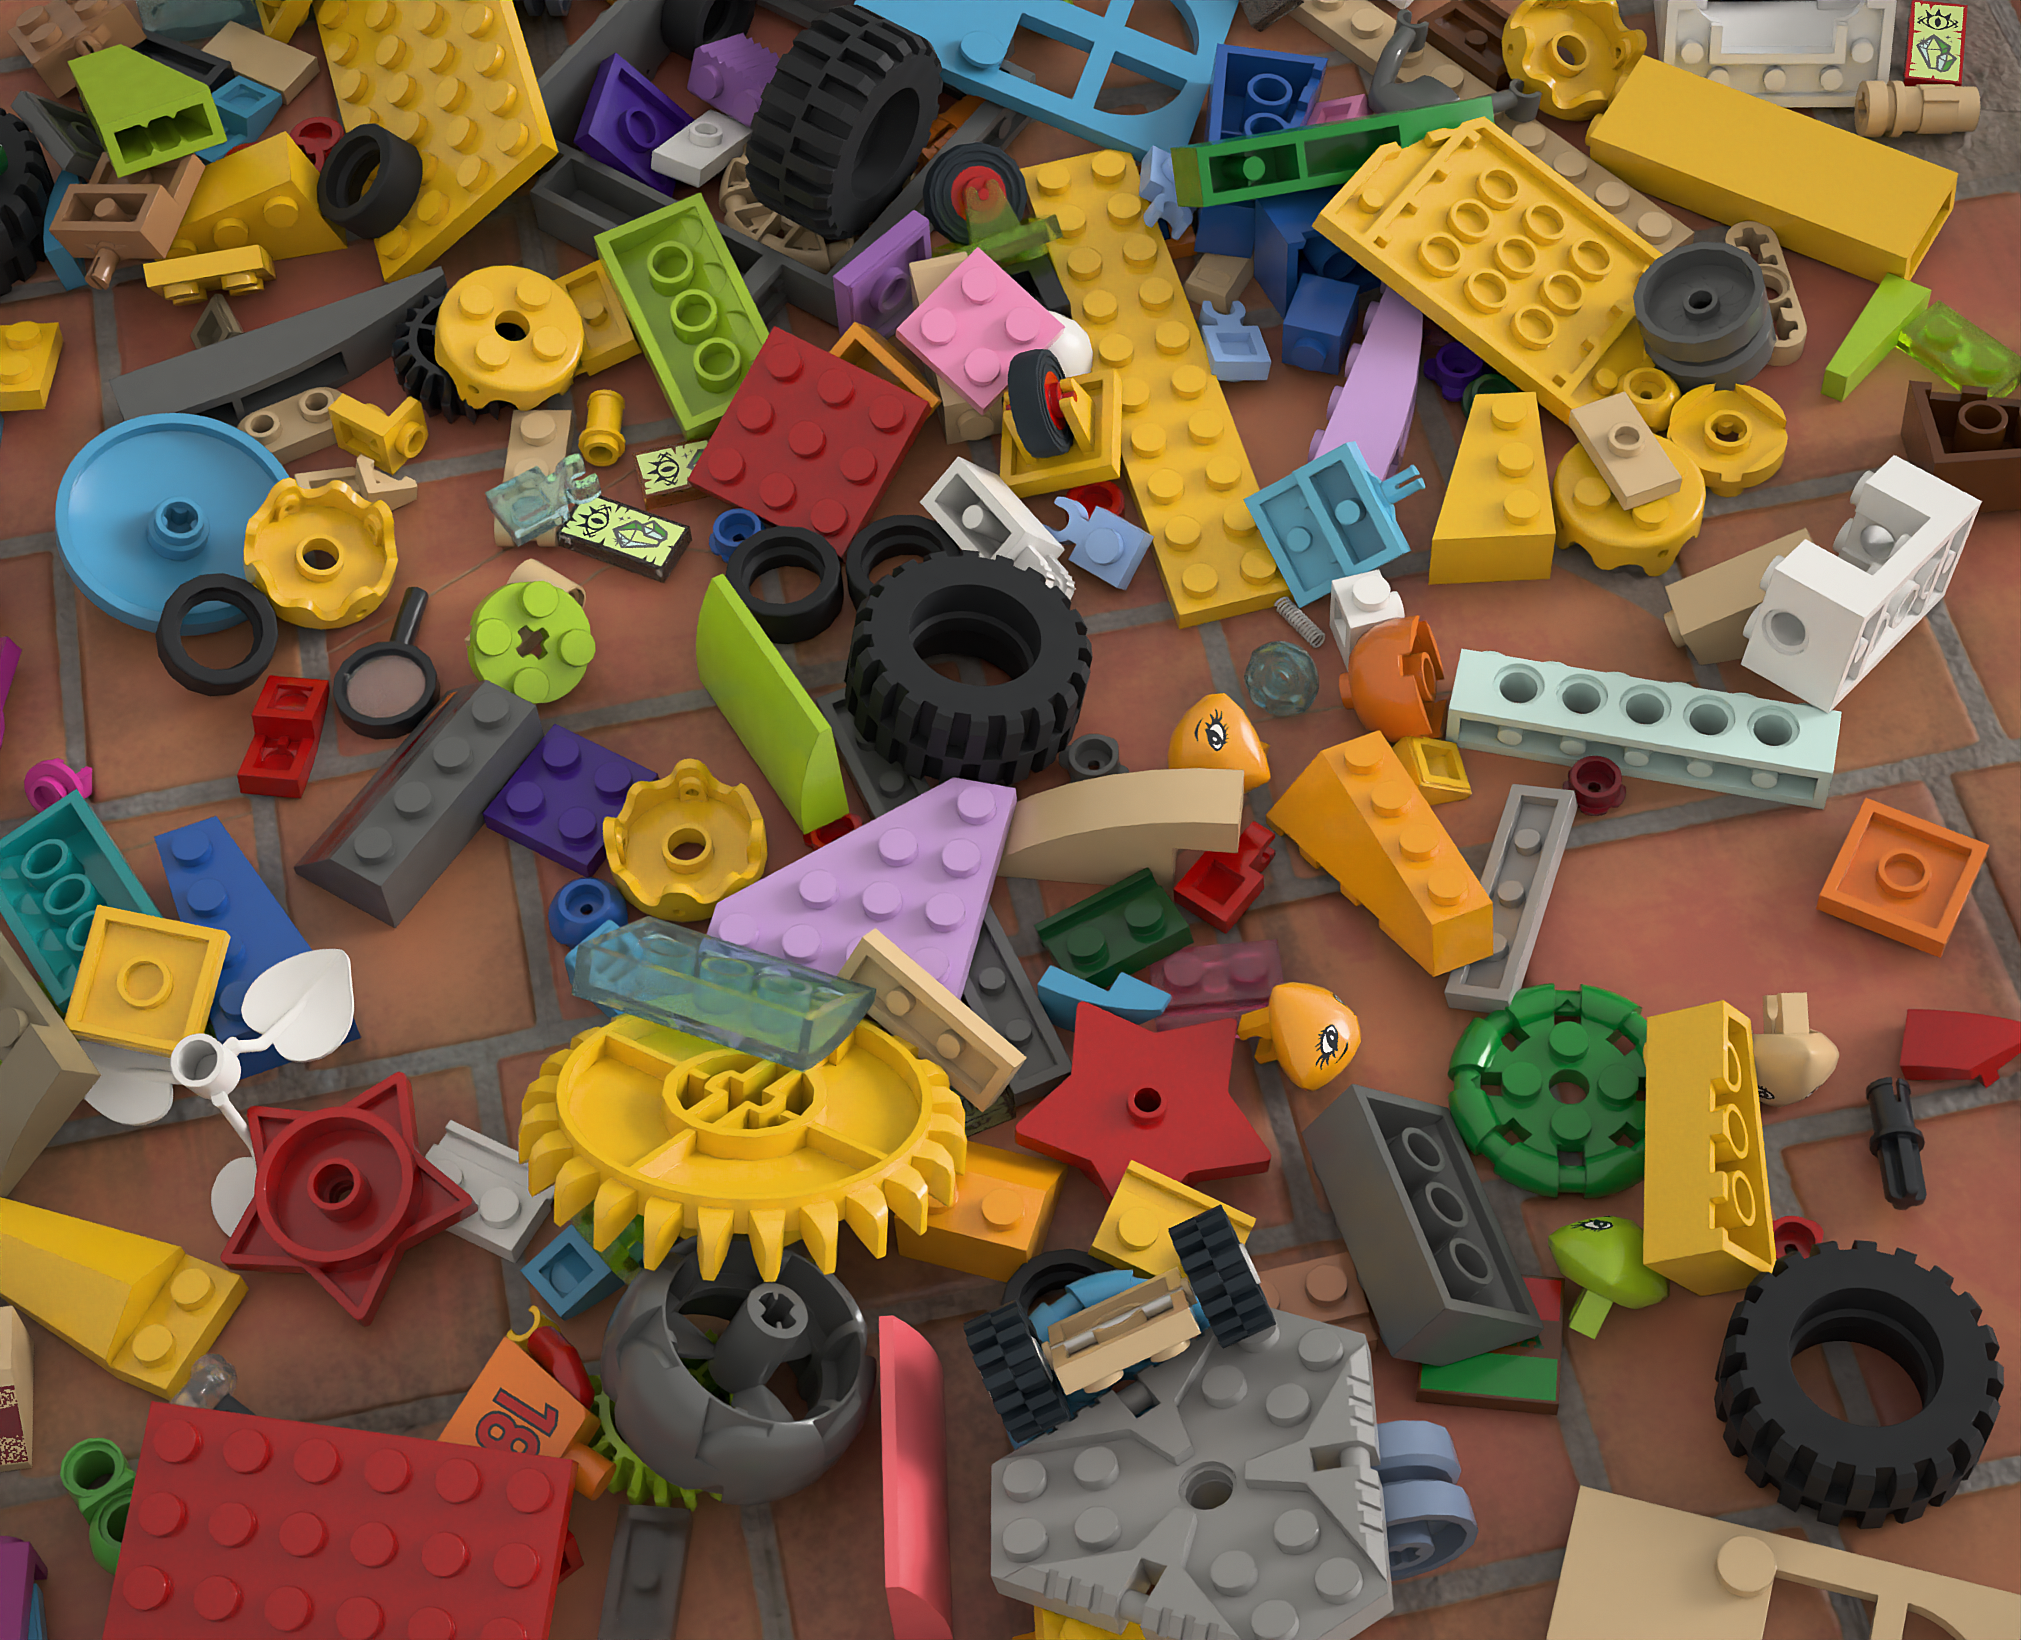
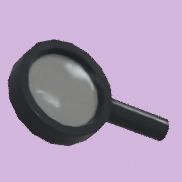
M409 587L405 590L390 641L377 642L358 649L343 661L334 677L333 696L343 722L359 735L376 740L396 739L407 735L417 727L440 700L441 686L429 656L414 646L429 598L428 593L421 588Z

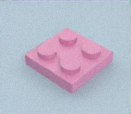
M977 247L896 329V337L983 416L1008 390V371L1013 357L1016 354L1029 350H1048L1063 334L1065 326Z

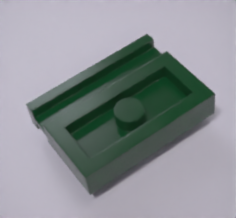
M1148 867L1034 925L1039 942L1043 948H1046L1057 968L1102 989L1114 984L1121 972L1131 975L1194 943L1189 925L1162 886L1156 883Z

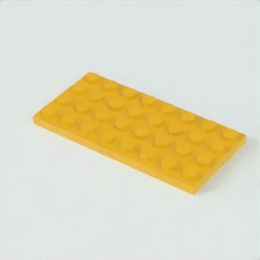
M313 0L312 6L345 132L347 133L362 124L376 123L415 146L422 159L421 185L418 196L407 216L394 230L380 238H373L384 281L392 283L424 271L559 152L512 0ZM380 163L370 173L363 185L362 197L368 192L374 182Z

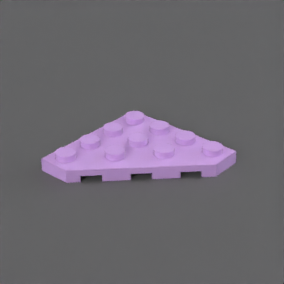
M953 777L718 902L699 956L702 971L849 998L832 982L861 938L876 928L961 1001L1017 803L1016 788Z

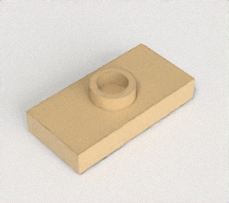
M1625 391L1570 410L1569 426L1624 511L1680 491L1681 475Z

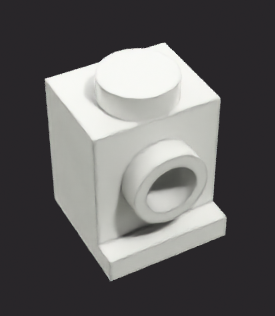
M1379 569L1332 580L1329 626L1348 671L1349 656L1360 636L1375 625L1405 617L1403 604L1398 592H1390V585L1382 577Z

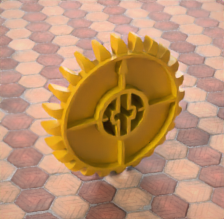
M758 995L704 996L659 1003L642 1010L629 1011L611 1017V1023L602 1028L598 1026L590 1028L572 1037L570 1049H563L551 1054L541 1065L539 1079L529 1084L522 1100V1120L518 1129L519 1164L528 1162V1191L532 1197L555 1184L554 1223L559 1227L595 1199L594 1249L603 1252L635 1216L639 1214L644 1216L643 1262L645 1269L655 1271L672 1248L678 1236L686 1240L697 1235V1254L702 1279L714 1281L727 1256L733 1234H748L753 1256L764 1282H776L783 1257V1248L801 1239L804 1240L808 1251L824 1275L834 1273L837 1258L838 1221L844 1219L877 1259L886 1256L887 1206L919 1236L924 1234L927 1230L928 1194L950 1208L954 1200L955 1173L961 1176L965 1174L967 1138L964 1131L965 1111L959 1095L950 1090L949 1077L941 1066L927 1059H920L917 1046L897 1035L891 1036L882 1030V1025L874 1021L852 1016L836 1010V1008L795 999Z

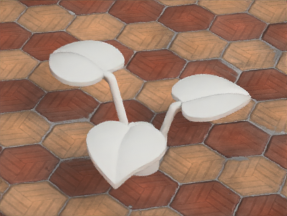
M341 949L313 950L290 957L267 969L252 983L244 997L241 1012L245 1023L257 1033L262 1034L257 1039L238 1040L236 1037H230L224 1044H221L210 1035L192 1034L182 1039L176 1045L171 1058L85 1040L78 1041L101 1074L84 1099L101 1114L123 1125L140 1126L160 1120L171 1108L173 1102L172 1084H183L198 1096L211 1099L212 1103L221 1110L247 1145L252 1157L237 1158L229 1162L218 1174L211 1191L213 1214L221 1229L229 1237L233 1234L254 1196L257 1173L249 1126L228 1098V1094L234 1090L241 1075V1066L237 1056L239 1053L261 1052L274 1044L276 1050L285 1059L297 1063H306L326 1057L342 1044L352 1025L354 997L350 958Z

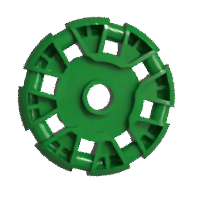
M1554 983L1520 989L1515 993L1510 1007L1505 1006V1010H1494L1484 1019L1474 1018L1465 1028L1454 1048L1447 1073L1449 1079L1454 1081V1090L1447 1097L1450 1112L1460 1136L1473 1155H1484L1495 1165L1494 1174L1506 1182L1523 1190L1551 1198H1557L1558 1192L1583 1193L1584 1200L1601 1198L1622 1192L1644 1181L1646 1101H1636L1637 1091H1646V1067L1643 1058V1047L1645 1042H1647V1020L1641 1016L1642 1007L1619 994L1599 987L1580 984L1579 990H1555ZM1554 1016L1578 1017V1023L1565 1021L1554 1026ZM1508 1033L1521 1043L1513 1052L1504 1046L1501 1041ZM1622 1036H1625L1635 1045V1048L1626 1056L1613 1045ZM1569 1082L1583 1089L1586 1098L1576 1104H1565L1556 1100L1552 1096L1550 1089L1558 1083ZM1481 1085L1501 1086V1096L1487 1095L1484 1090H1481ZM1512 1130L1522 1142L1512 1145L1504 1136ZM1625 1134L1635 1144L1629 1148L1624 1145L1618 1146L1615 1143ZM1557 1151L1582 1152V1166L1559 1165Z

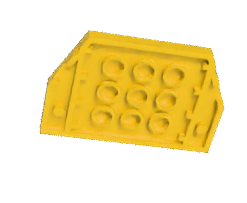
M1485 116L1462 122L1455 129L1441 128L1427 132L1424 139L1401 149V146H1398L1396 141L1381 145L1324 207L1312 225L1319 233L1524 392H1536L1537 402L1568 426L1570 410L1611 396V392L1618 384V378L1624 373L1635 368L1655 367V364L1645 351L1644 339L1638 325L1633 296L1641 275L1663 254ZM1643 381L1632 383L1630 386L1631 391L1634 393Z

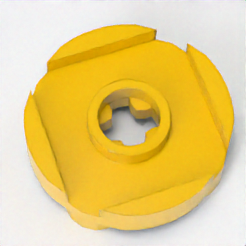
M1715 384L1702 385L1690 390L1675 403L1671 410L1666 439L1671 440L1691 456L1701 471L1705 486L1710 487L1714 494L1727 498L1736 497L1743 492L1744 488L1753 487L1766 481L1780 468L1784 460L1788 440L1785 430L1787 421L1781 407L1770 396L1756 388L1735 384L1734 391H1714ZM1717 431L1727 435L1733 431L1739 435L1737 441L1725 442L1716 438L1717 435L1714 432Z

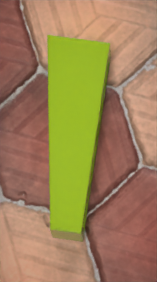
M1887 273L1826 367L1820 393L1842 402L1926 315L1932 290Z

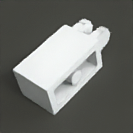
M958 456L920 503L962 550L980 551L979 557L993 560L996 559V555L1013 559V566L1024 571L1031 567L1044 575L1046 578L1045 585L1049 588L1057 585L1071 601L1074 590H1076L1074 588L1075 581H1072V576L1068 575L1069 572L1057 560L1065 550L1062 545L997 474Z

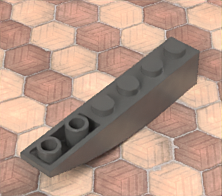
M439 266L109 379L124 421L159 413H185L219 420L237 428L240 421L250 413L317 387L337 389L392 356V343L396 341V325L406 322L408 308L423 309L424 295L435 299L443 296L444 288L447 286L445 274L442 267Z

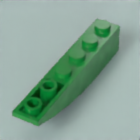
M1492 96L1470 98L1170 148L1178 207H1209L1347 183L1381 145L1396 141L1398 146H1401V149L1424 139L1427 132L1441 128L1455 129L1462 122L1483 116L1494 123Z

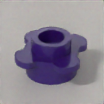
M1452 342L1443 346L1438 351L1436 358H1430L1425 362L1423 373L1427 379L1435 380L1442 388V397L1444 399L1458 402L1461 401L1464 390L1471 381L1485 374H1491L1493 370L1483 366V359L1461 342Z

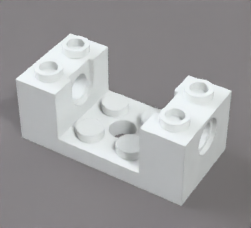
M1895 455L1876 473L1870 470L1866 471L1856 484L1850 498V503L1856 506L1854 519L1850 518L1847 520L1833 544V551L1839 553L1838 557L1805 539L1786 558L1778 555L1769 564L1760 582V589L1766 592L1763 602L1753 611L1743 631V636L1748 638L1749 642L1741 665L1829 714L1944 597L1982 501Z

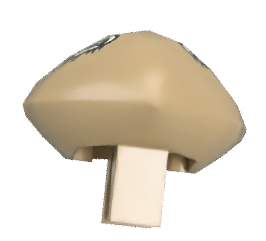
M1807 992L1778 993L1777 995L1762 996L1764 1034H1753L1752 1030L1760 1103L1781 1108L1800 1102L1822 1086L1836 1068L1839 1058L1836 1045L1823 1033L1809 1029Z

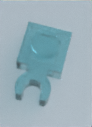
M576 453L563 458L557 464L555 472L548 476H545L541 469L535 466L485 492L489 509L519 547L570 520L568 504L589 503L595 500L602 492L599 478L595 473L582 480H574L586 473L583 457L580 453Z

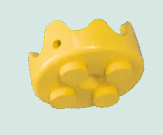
M1523 0L1511 12L1504 26L1501 43L1503 60L1509 76L1512 80L1518 78L1524 81L1522 93L1533 94L1537 91L1542 92L1539 104L1540 110L1559 119L1577 122L1592 120L1598 113L1605 114L1612 103V94L1619 78L1624 73L1631 74L1644 54L1647 46V37L1642 30H1630L1623 24L1616 0ZM1557 46L1564 47L1573 55L1574 65H1570L1562 60L1558 54Z
M512 265L482 268L461 278L447 292L440 306L436 322L435 359L438 365L443 367L452 377L460 399L463 401L466 398L467 404L474 409L483 408L491 401L501 400L516 405L520 411H528L537 407L554 394L559 393L563 396L569 390L583 350L584 330L582 318L570 296L561 286L547 276L528 268ZM501 323H514L524 330L526 337L519 341H509L501 337L495 327Z
M1653 434L1682 477L1680 491L1624 511L1582 444L1578 442L1565 454L1559 463L1553 480L1551 502L1556 531V545L1560 549H1567L1574 545L1575 542L1580 544L1591 555L1594 564L1602 570H1611L1622 565H1639L1643 567L1648 576L1656 577L1662 575L1673 565L1679 550L1691 537L1697 538L1700 532L1706 490L1704 478L1697 463L1684 449L1671 440Z
M293 478L282 479L272 487L266 500L247 523L242 560L246 580L264 593L276 616L300 627L323 630L342 628L359 622L379 607L387 597L394 581L398 557L392 512L384 501L369 502L340 480L330 481L325 486L319 488L303 489L298 486ZM313 550H322L331 554L336 560V564L329 569L318 570L310 567L304 561L303 556Z
M689 758L679 761L674 766L672 773L663 779L634 783L627 792L626 801L618 817L607 816L603 821L604 844L616 887L629 903L643 913L661 920L690 922L711 918L718 902L756 883L764 872L768 856L767 835L764 818L753 795L742 783L732 787L719 782L713 777L707 766L696 759ZM686 842L699 843L705 847L698 857L690 860H680L671 855L677 846Z

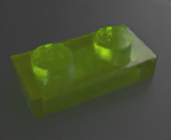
M1940 300L1900 330L1897 347L1960 392L1962 385L1988 387L1987 397L2005 398L2021 385V357Z

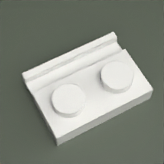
M450 1120L445 1127L447 1133L438 1145L433 1144L424 1158L466 1191L478 1205V1211L445 1230L516 1263L551 1211L550 1204L554 1199L555 1184L532 1197L528 1191V1162L519 1164L518 1151Z

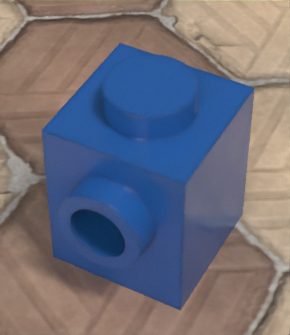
M1303 273L1283 322L1282 363L1298 366L1305 370H1316L1338 376L1358 323L1360 285Z

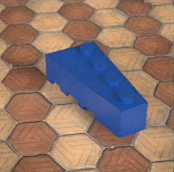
M1217 43L1208 91L1204 142L1306 126L1315 104L1320 99L1328 58ZM1256 199L1209 207H1198L1194 251L1251 259L1255 245Z
M1346 183L1256 198L1254 277L1283 320H1285L1303 273L1360 285L1359 294L1380 287L1381 280L1312 227L1319 213Z
M217 816L154 836L180 921L224 930L230 935V941L210 1010V1018L217 1040L224 1044L230 1037H236L238 1040H252L261 1037L262 1034L250 1028L242 1018L241 1008L248 989L267 969L290 957L313 950ZM354 1017L348 1035L342 1044L361 1038ZM274 1044L261 1052L239 1053L237 1056L241 1066L239 1080L293 1061H289L279 1054Z

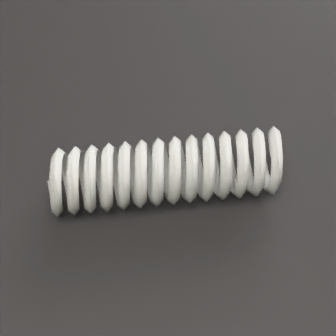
M1282 597L1275 602L1274 606H1277L1276 611L1285 620H1288L1287 622L1296 631H1299V634L1307 642H1310L1313 648L1319 647L1324 642L1325 633H1322V630L1308 619L1288 597Z

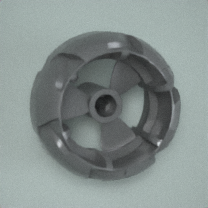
M733 1234L727 1256L719 1274L714 1281L703 1280L697 1254V1235L673 1246L655 1271L643 1267L625 1291L608 1320L604 1333L600 1361V1379L604 1393L616 1403L614 1408L615 1426L630 1449L651 1470L666 1481L683 1489H700L722 1494L721 1503L757 1505L778 1501L815 1483L824 1472L838 1462L862 1429L869 1414L876 1384L877 1362L874 1357L866 1355L867 1325L852 1295L833 1273L824 1275L813 1258L805 1259L783 1248V1257L776 1282H764L753 1256L749 1235ZM683 1315L713 1316L728 1320L730 1323L716 1344H713ZM680 1358L708 1359V1369L713 1380L722 1389L734 1394L731 1406L723 1403L702 1387L689 1373ZM783 1362H787L798 1379L796 1383L798 1393L801 1399L807 1402L808 1413L800 1421H794L792 1415L781 1401L765 1387V1384L777 1367Z

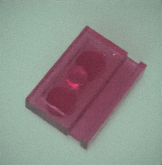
M1278 939L1186 947L1148 966L1150 985L1171 994V1001L1162 1015L1154 1018L1156 1032L1225 1018H1233L1237 1021V1032L1241 1015L1267 1007L1272 988L1276 985L1284 984Z

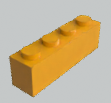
M1378 730L1321 750L1265 815L1266 824L1279 836L1286 833L1299 845L1300 855L1315 869L1322 866L1340 883L1341 893L1355 906L1362 903L1379 919V928L1433 977L1492 956L1493 902L1381 731Z

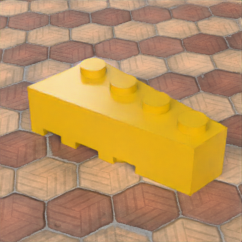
M1721 1000L1647 1017V1042H1645L1643 1047V1058L1646 1067L1643 1265L1699 1296L1747 1288L1760 1272H1770L1772 1274L1776 1261L1751 1020L1730 1004Z

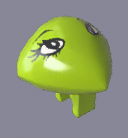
M1615 1216L1584 1219L1560 1227L1548 1236V1246L1560 1273L1583 1287L1568 1316V1319L1571 1320L1569 1327L1594 1340L1613 1302L1631 1309H1639L1664 1301L1670 1296V1280L1643 1265L1644 1230L1633 1220Z

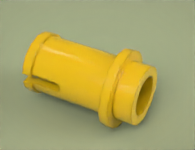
M603 389L597 390L589 396L586 429L579 435L578 447L583 453L585 460L595 466H610L625 452L626 441L621 434L625 400L619 393Z

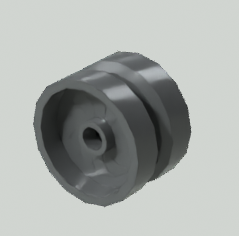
M1705 241L1677 247L1659 257L1639 278L1633 300L1638 325L1644 339L1646 354L1649 355L1655 364V369L1667 373L1674 379L1681 393L1686 394L1696 387L1708 384H1715L1714 391L1734 390L1735 384L1743 385L1755 378L1770 361L1777 340L1762 269L1748 252L1728 243Z

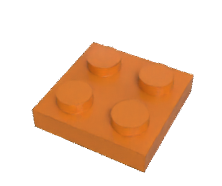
M1865 798L1819 894L1816 909L1941 958L1985 860L1989 844Z

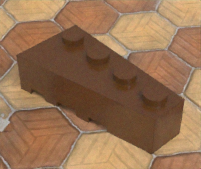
M1909 380L1900 433L1909 463L1982 501L1977 513L2021 510V400L1987 397L1988 387L1962 385L1961 394L1931 392L1932 382Z

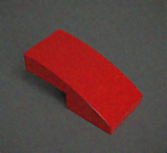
M268 676L251 714L255 735L237 773L240 793L302 798L314 764L324 726L330 693L329 680Z

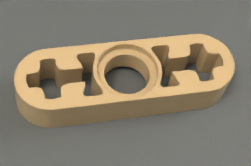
M1744 221L1737 223L1728 230L1725 243L1744 250L1749 254L1750 252L1747 247H1750L1753 254H1759L1757 264L1762 269L1765 286L1776 290L1779 294V297L1768 300L1772 319L1773 321L1777 320L1776 328L1782 340H1779L1776 335L1777 340L1774 350L1767 364L1772 366L1792 364L1802 355L1807 334V324L1778 238L1770 227L1758 222Z

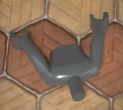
M1401 9L1397 14L1394 35L1383 48L1368 94V107L1375 114L1460 100L1450 87L1431 76L1422 75L1411 82L1395 83L1406 53L1417 52L1425 47L1429 22L1427 21L1420 24H1410L1412 12L1407 9ZM1517 78L1510 82L1508 90L1483 96H1492L1493 114L1504 111L1506 116L1514 121L1530 122L1537 117L1542 92L1537 91L1533 94H1523L1524 81Z

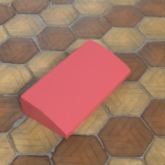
M893 1315L879 1316L885 1588L894 1639L953 1640L944 1373L935 1350L918 1331Z

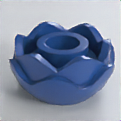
M583 877L568 882L556 893L548 909V920L552 936L558 943L566 944L570 949H574L607 920H612L625 931L628 925V912L623 894L614 885L599 878ZM586 911H592V913L588 915L582 914Z

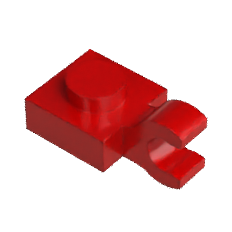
M1253 821L1239 837L1238 853L1205 851L1173 888L1174 902L1227 934L1264 890V875L1260 873L1276 855V851L1269 847L1275 838V833Z

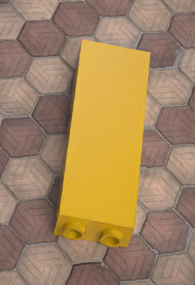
M1642 55L1631 74L1624 73L1621 75L1614 88L1611 105L1604 115L1598 113L1593 118L1585 138L1586 146L1590 147V158L1630 187L1731 227L1744 221L1758 222L1770 227L1775 232L1780 246L1877 284H1881L1887 273L1908 281L1911 280L1954 206L1958 178L1957 172Z

